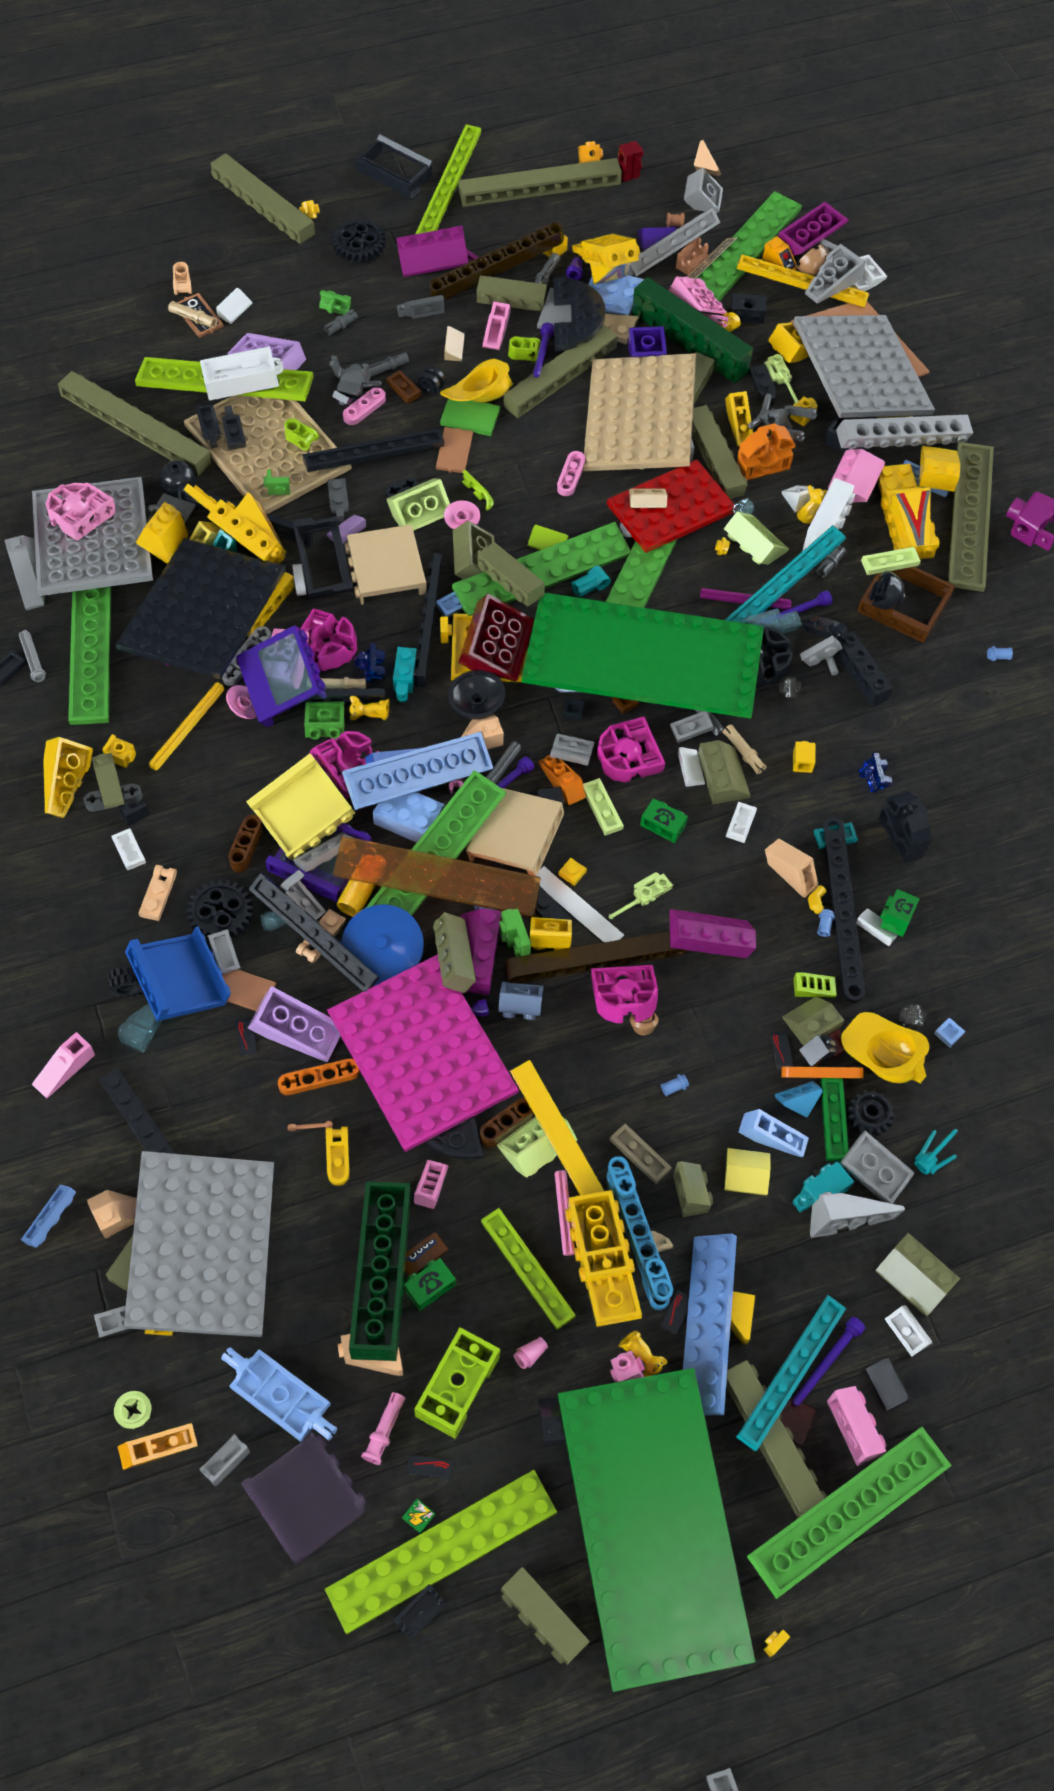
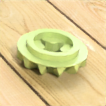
M130 1391L123 1394L117 1400L114 1407L116 1421L124 1428L135 1429L144 1426V1423L150 1418L152 1410L150 1400L145 1394L138 1391ZM137 1404V1409L141 1414H133L129 1418L130 1412L125 1406L133 1408Z

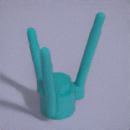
M954 1129L932 1153H925L936 1134V1130L931 1132L920 1153L915 1157V1160H917L915 1165L922 1173L926 1175L931 1173L933 1175L939 1168L956 1159L957 1156L954 1154L936 1164L938 1161L936 1155L953 1138L958 1130Z

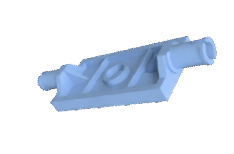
M231 1347L226 1350L228 1355L224 1353L221 1359L236 1369L237 1373L236 1378L230 1384V1388L300 1442L304 1440L312 1429H315L327 1440L333 1437L331 1433L335 1434L337 1427L322 1417L331 1405L329 1401L260 1349L251 1358H243Z

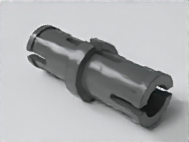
M351 309L325 325L324 330L331 336L336 331L345 329L346 325L357 320L358 316Z
M839 545L830 555L824 558V562L816 570L819 576L824 572L822 577L825 578L832 568H836L838 561L846 554L844 547L840 549L841 546Z

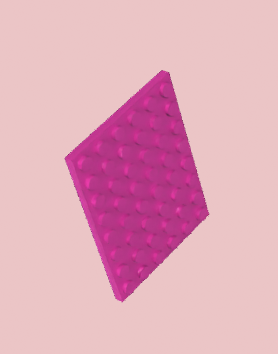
M438 954L327 1010L404 1152L519 1093V1089L462 993L443 987Z

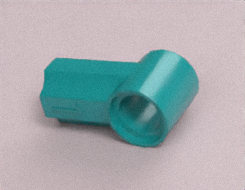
M595 566L589 570L587 575L573 581L571 586L575 595L581 597L595 589H605L609 586L611 579L601 566Z

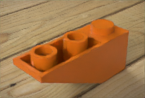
M550 755L538 761L553 787H561L563 800L568 805L586 798L582 779L564 761L556 757L552 758Z

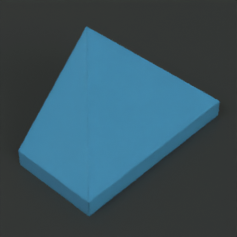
M814 1081L777 1093L775 1098L785 1107L808 1117L822 1094V1088Z

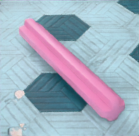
M559 1170L555 1172L562 1249L563 1255L570 1256L574 1255L575 1246L574 1242L571 1241L569 1231L572 1225L571 1222H567L565 1209H568L569 1198L567 1172Z

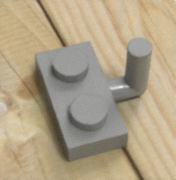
M831 636L800 653V656L809 666L816 665L825 659L831 675H836L839 672L833 655L843 648L841 643Z

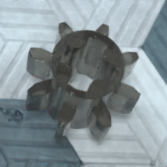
M796 676L782 677V682H778V691L783 693V697H796L797 692L802 691L801 682L797 681Z
M908 1004L906 1008H902V1011H900L899 1021H904L903 1026L905 1028L915 1030L919 1028V1025L923 1026L926 1013L921 1012L922 1008L919 1005Z

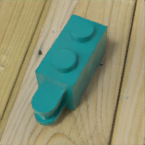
M397 648L393 686L394 691H396V699L399 702H405L408 699V692L413 693L414 669L417 666V648Z

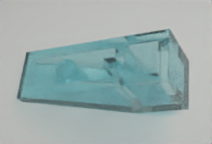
M148 1003L129 1016L126 1022L120 1025L118 1029L119 1039L121 1043L144 1053L162 1020L156 1021Z

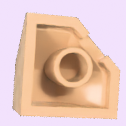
M495 715L484 719H472L461 736L464 737L481 732L487 750L503 746L504 733L498 717Z
M106 1190L87 1200L105 1239L134 1224L136 1198Z

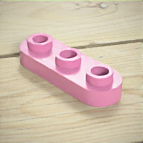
M373 388L344 410V422L348 425H356L385 403V391L381 388Z
M573 451L567 457L557 483V491L562 496H570L576 489L585 463V455L582 452Z

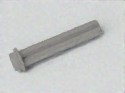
M23 630L19 632V638L31 670L30 677L35 682H41L45 679L46 672L41 667L30 632Z

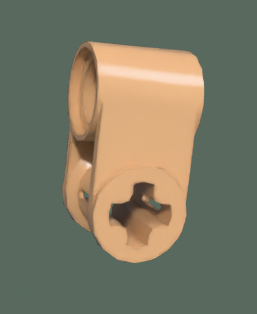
M184 262L175 263L173 266L174 294H192L188 265Z

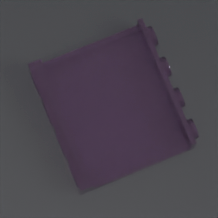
M312 1431L307 1439L251 1480L248 1477L241 1482L295 1565H298L366 1513L364 1506L367 1503L360 1492L357 1494L351 1489L353 1482L346 1472L343 1475L337 1468L340 1465L333 1453L327 1454L324 1449L327 1446L319 1434L315 1436Z

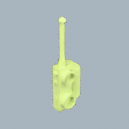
M781 354L768 357L764 364L767 366L772 381L777 382V384L785 383L795 404H797L799 400L790 385L792 375H790Z
M655 872L634 885L635 901L609 914V919H613L636 904L648 905L649 902L655 901L656 898L670 891L673 885L664 873L659 875V873Z

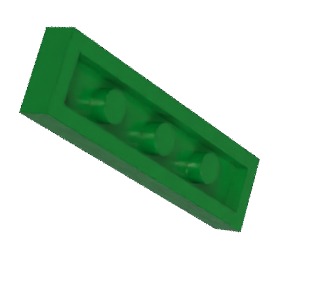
M821 1078L826 1161H841L849 1151L843 1078Z

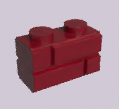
M636 141L619 146L618 163L622 171L621 180L623 182L639 178L640 170L643 168L641 159L644 156V151Z

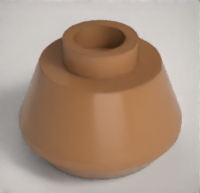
M653 1013L650 1018L641 1022H635L634 1015L631 1014L630 1023L637 1034L644 1036L653 1032L658 1024V1016Z

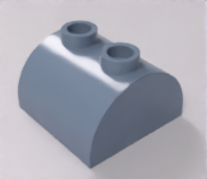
M502 982L499 1012H503V1017L514 1018L515 1014H524V1019L535 1020L536 1016H540L543 986Z

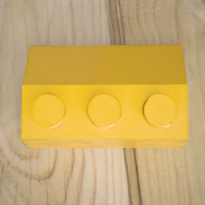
M164 502L146 524L136 543L168 564L183 539H187L189 536L181 512L175 509L174 506Z

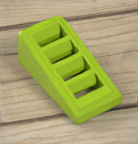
M795 973V997H836L835 977ZM802 982H806V987H803ZM810 983H814V988H810ZM818 983H821L822 990L818 989ZM826 983L830 984V991L826 990Z

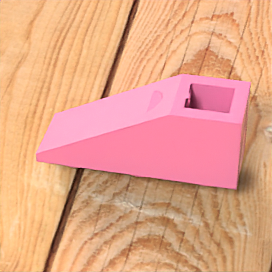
M77 1032L74 1033L59 1047L32 1085L46 1098L50 1097L95 1056L91 1045Z

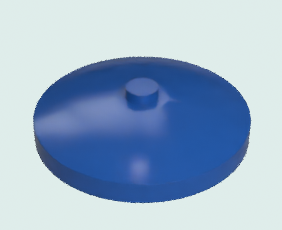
M382 904L363 909L349 921L342 936V943L380 976L374 986L420 964L423 957L424 939L418 923L408 912L396 906Z

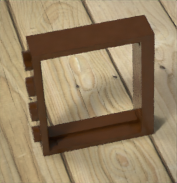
M916 567L890 571L900 578L943 598L930 621L925 625L893 609L882 610L871 605L873 600L870 601L869 597L875 581L879 582L882 579L879 577L882 573H877L862 597L857 612L924 643L950 600L955 585Z

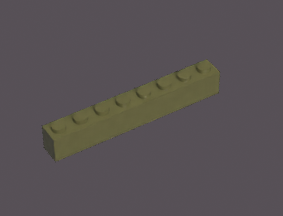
M225 153L211 162V173L216 180H219L226 188L233 191L236 196L242 198L248 205L256 209L259 214L265 216L269 222L274 223L281 231L288 234L292 240L301 244L315 235L314 221Z
M603 324V327L596 332V336L587 343L583 341L577 344L576 348L566 350L562 354L557 355L551 362L546 363L542 367L538 378H535L532 373L527 379L519 382L511 390H508L504 394L503 407L516 418L521 417L591 367L594 359H602L616 349L618 335Z
M748 1360L727 1370L726 1388L745 1422L767 1390L765 1385L761 1386L758 1380L759 1374L755 1366L750 1365ZM780 1413L759 1448L796 1516L799 1518L824 1500L827 1495L823 1490H819L816 1484V1475L811 1469L808 1470L805 1465V1456L800 1448L795 1447L792 1441L794 1439L792 1432L788 1427H784L780 1420L782 1418Z

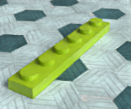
M500 1208L481 1219L484 1228L554 1327L558 1330L576 1317L575 1313Z

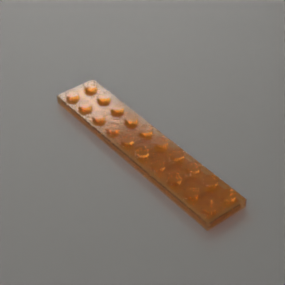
M346 836L341 837L333 876L499 911L518 908L520 915L528 917L534 916L541 877Z

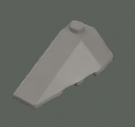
M842 244L838 245L826 257L825 263L820 267L819 273L812 280L805 295L819 303L852 286L864 276L865 261Z
M21 535L4 540L26 611L44 606L45 595L39 596L37 591L35 539Z
M831 1192L821 1194L819 1199L812 1204L811 1238L837 1234L838 1229L847 1226L849 1230H853L868 1222V1225L893 1220L905 1209L901 1205L843 1193L832 1194Z

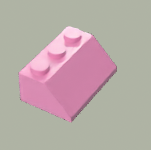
M863 449L846 450L828 486V490L834 478L855 485L853 502H867L885 462Z
M856 1386L834 1391L827 1400V1403L856 1465L859 1466L881 1457L886 1452V1442L883 1436L877 1433L875 1428L876 1421L865 1407L866 1401L862 1392L858 1391Z

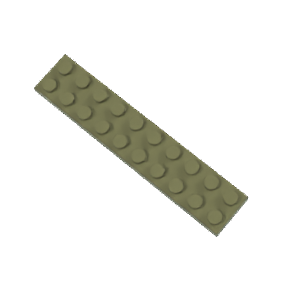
M958 442L957 453L960 460V478L953 497L948 583L955 585V588L984 592L986 588L994 450L992 446Z

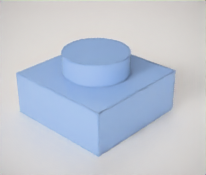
M948 1018L934 1034L948 1047H951L965 1031L952 1019Z

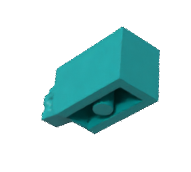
M838 1161L833 1165L830 1163L825 1165L820 1170L821 1174L816 1177L812 1175L803 1182L804 1187L801 1193L792 1202L800 1213L811 1208L812 1204L819 1199L821 1194L826 1192L844 1194L852 1187L853 1179Z

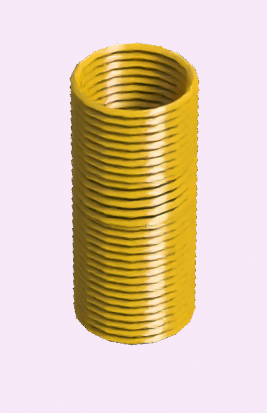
M372 854L363 855L337 901V907L342 912L354 917L364 909L366 902L386 868L384 861Z

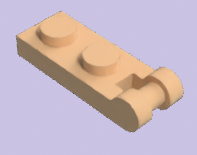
M161 865L155 866L153 877L139 910L140 917L156 921L160 920L176 878V869H165ZM161 876L167 877L166 881L160 880Z
M329 909L319 923L336 936L345 925L346 919ZM304 940L297 947L296 953L300 956H306L308 961L315 963L321 956V953L316 949L310 950L309 948L312 945Z

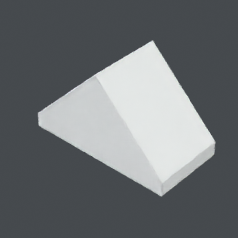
M796 485L782 491V495L795 513L800 511L810 501L808 486Z

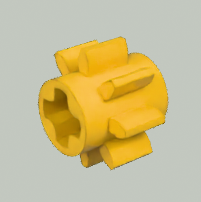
M313 200L302 202V207H299V211L311 220L316 219L317 214L320 212L318 204L314 205Z

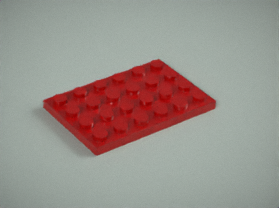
M697 459L690 462V466L678 467L631 488L665 489L667 493V506L665 508H632L630 506L629 490L607 499L608 507L645 553L731 515L737 510L736 505Z

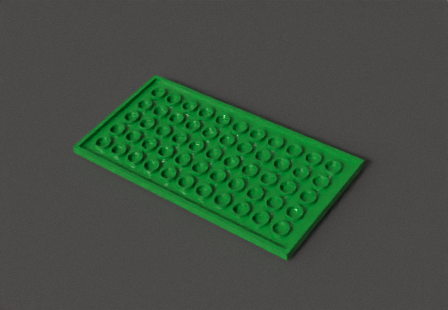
M544 593V596L539 599L522 674V683L751 719L764 626Z
M690 1368L558 1393L612 1691L755 1663L695 1369Z

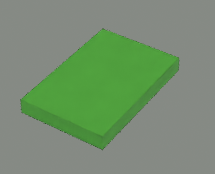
M448 398L440 425L492 436L500 412V406L472 400L454 401Z

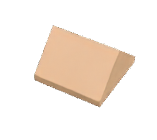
M703 140L700 141L694 167L696 170L703 167L709 174L720 176L721 173Z

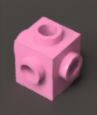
M632 1351L621 1353L611 1360L613 1369L610 1372L615 1383L644 1377L642 1371L645 1370L642 1360L640 1357L636 1358Z

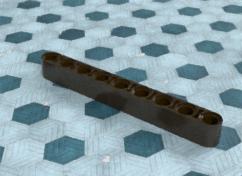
M553 222L431 280L429 284L431 297L443 295L445 300L478 284L480 275L493 277L562 244L564 241L563 225L559 222Z
M669 931L514 957L505 961L508 982L524 983L589 972L591 969L619 967L678 957L685 954L687 950L670 947Z

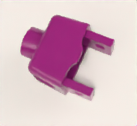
M1040 492L1033 493L1028 502L1017 497L1006 514V517L1015 521L1011 535L1029 547L1034 543L1049 551L1054 543V535L1043 529L1049 521L1054 523V499Z

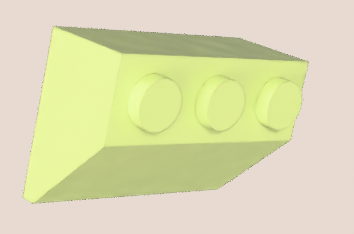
M435 478L386 499L392 516L398 525L412 524L413 531L444 518L445 509L450 505L441 479Z
M737 511L724 528L728 532L727 536L731 540L740 543L739 547L744 552H749L753 556L752 559L759 565H769L789 550L753 515Z
M536 1117L497 1144L500 1151L516 1171L526 1178L535 1174L539 1168L553 1161L557 1156ZM563 1118L564 1121H565V1123L567 1124L569 1130L571 1131L573 1137H574L575 1140L577 1141V1138H576V1136H575V1134H574V1132H573V1130H572V1128H571V1126H570L568 1120H566L565 1118Z

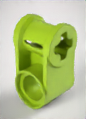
M512 337L509 341L508 356L512 360L536 361L541 341L538 338Z
M290 418L284 423L286 440L304 451H308L310 445L319 439L318 433L313 428L306 426L297 419Z

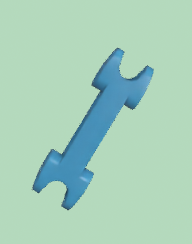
M617 1156L609 1161L606 1182L609 1190H612L614 1200L618 1201L619 1214L623 1220L625 1231L642 1276V1284L649 1303L654 1309L663 1310L669 1304L673 1293V1286L666 1266L659 1256L635 1189L636 1184L626 1159ZM621 1162L624 1165V1169L612 1167V1164ZM634 1209L637 1214L630 1216L626 1213V1210ZM641 1229L644 1235L636 1236L633 1230ZM646 1249L649 1250L652 1255L650 1257H644L640 1253V1251ZM653 1297L658 1301L666 1302L663 1305H657L654 1302Z

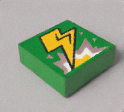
M416 1499L402 1519L421 1534L433 1519L435 1513L419 1499Z

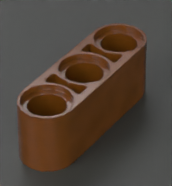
M251 814L243 819L229 851L230 866L236 873H242L247 870L262 836V825L257 815Z
M525 1098L517 1100L481 1127L480 1141L483 1146L487 1148L495 1147L533 1118V1111ZM527 1108L529 1112L523 1114L519 1112V1109ZM510 1120L512 1124L505 1126L502 1124V1121ZM487 1132H492L495 1134V1136L493 1138H487L485 1134Z

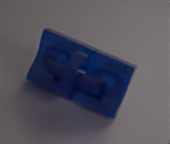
M370 643L369 650L366 652L361 651L359 655L354 657V664L359 666L360 670H365L367 682H371L372 678L383 677L385 667L376 665V662L383 663L385 651L376 649V643Z
M873 752L872 757L862 764L863 767L859 769V776L866 778L870 791L876 793L880 788H887L892 783L891 776L884 775L883 773L888 766L887 760L880 759L879 753Z

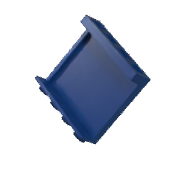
M195 927L190 935L142 945L138 939L130 940L125 953L156 1021L224 1006L231 995L230 988L225 983L222 971L217 966L214 954L209 950L206 938L201 933L199 927Z

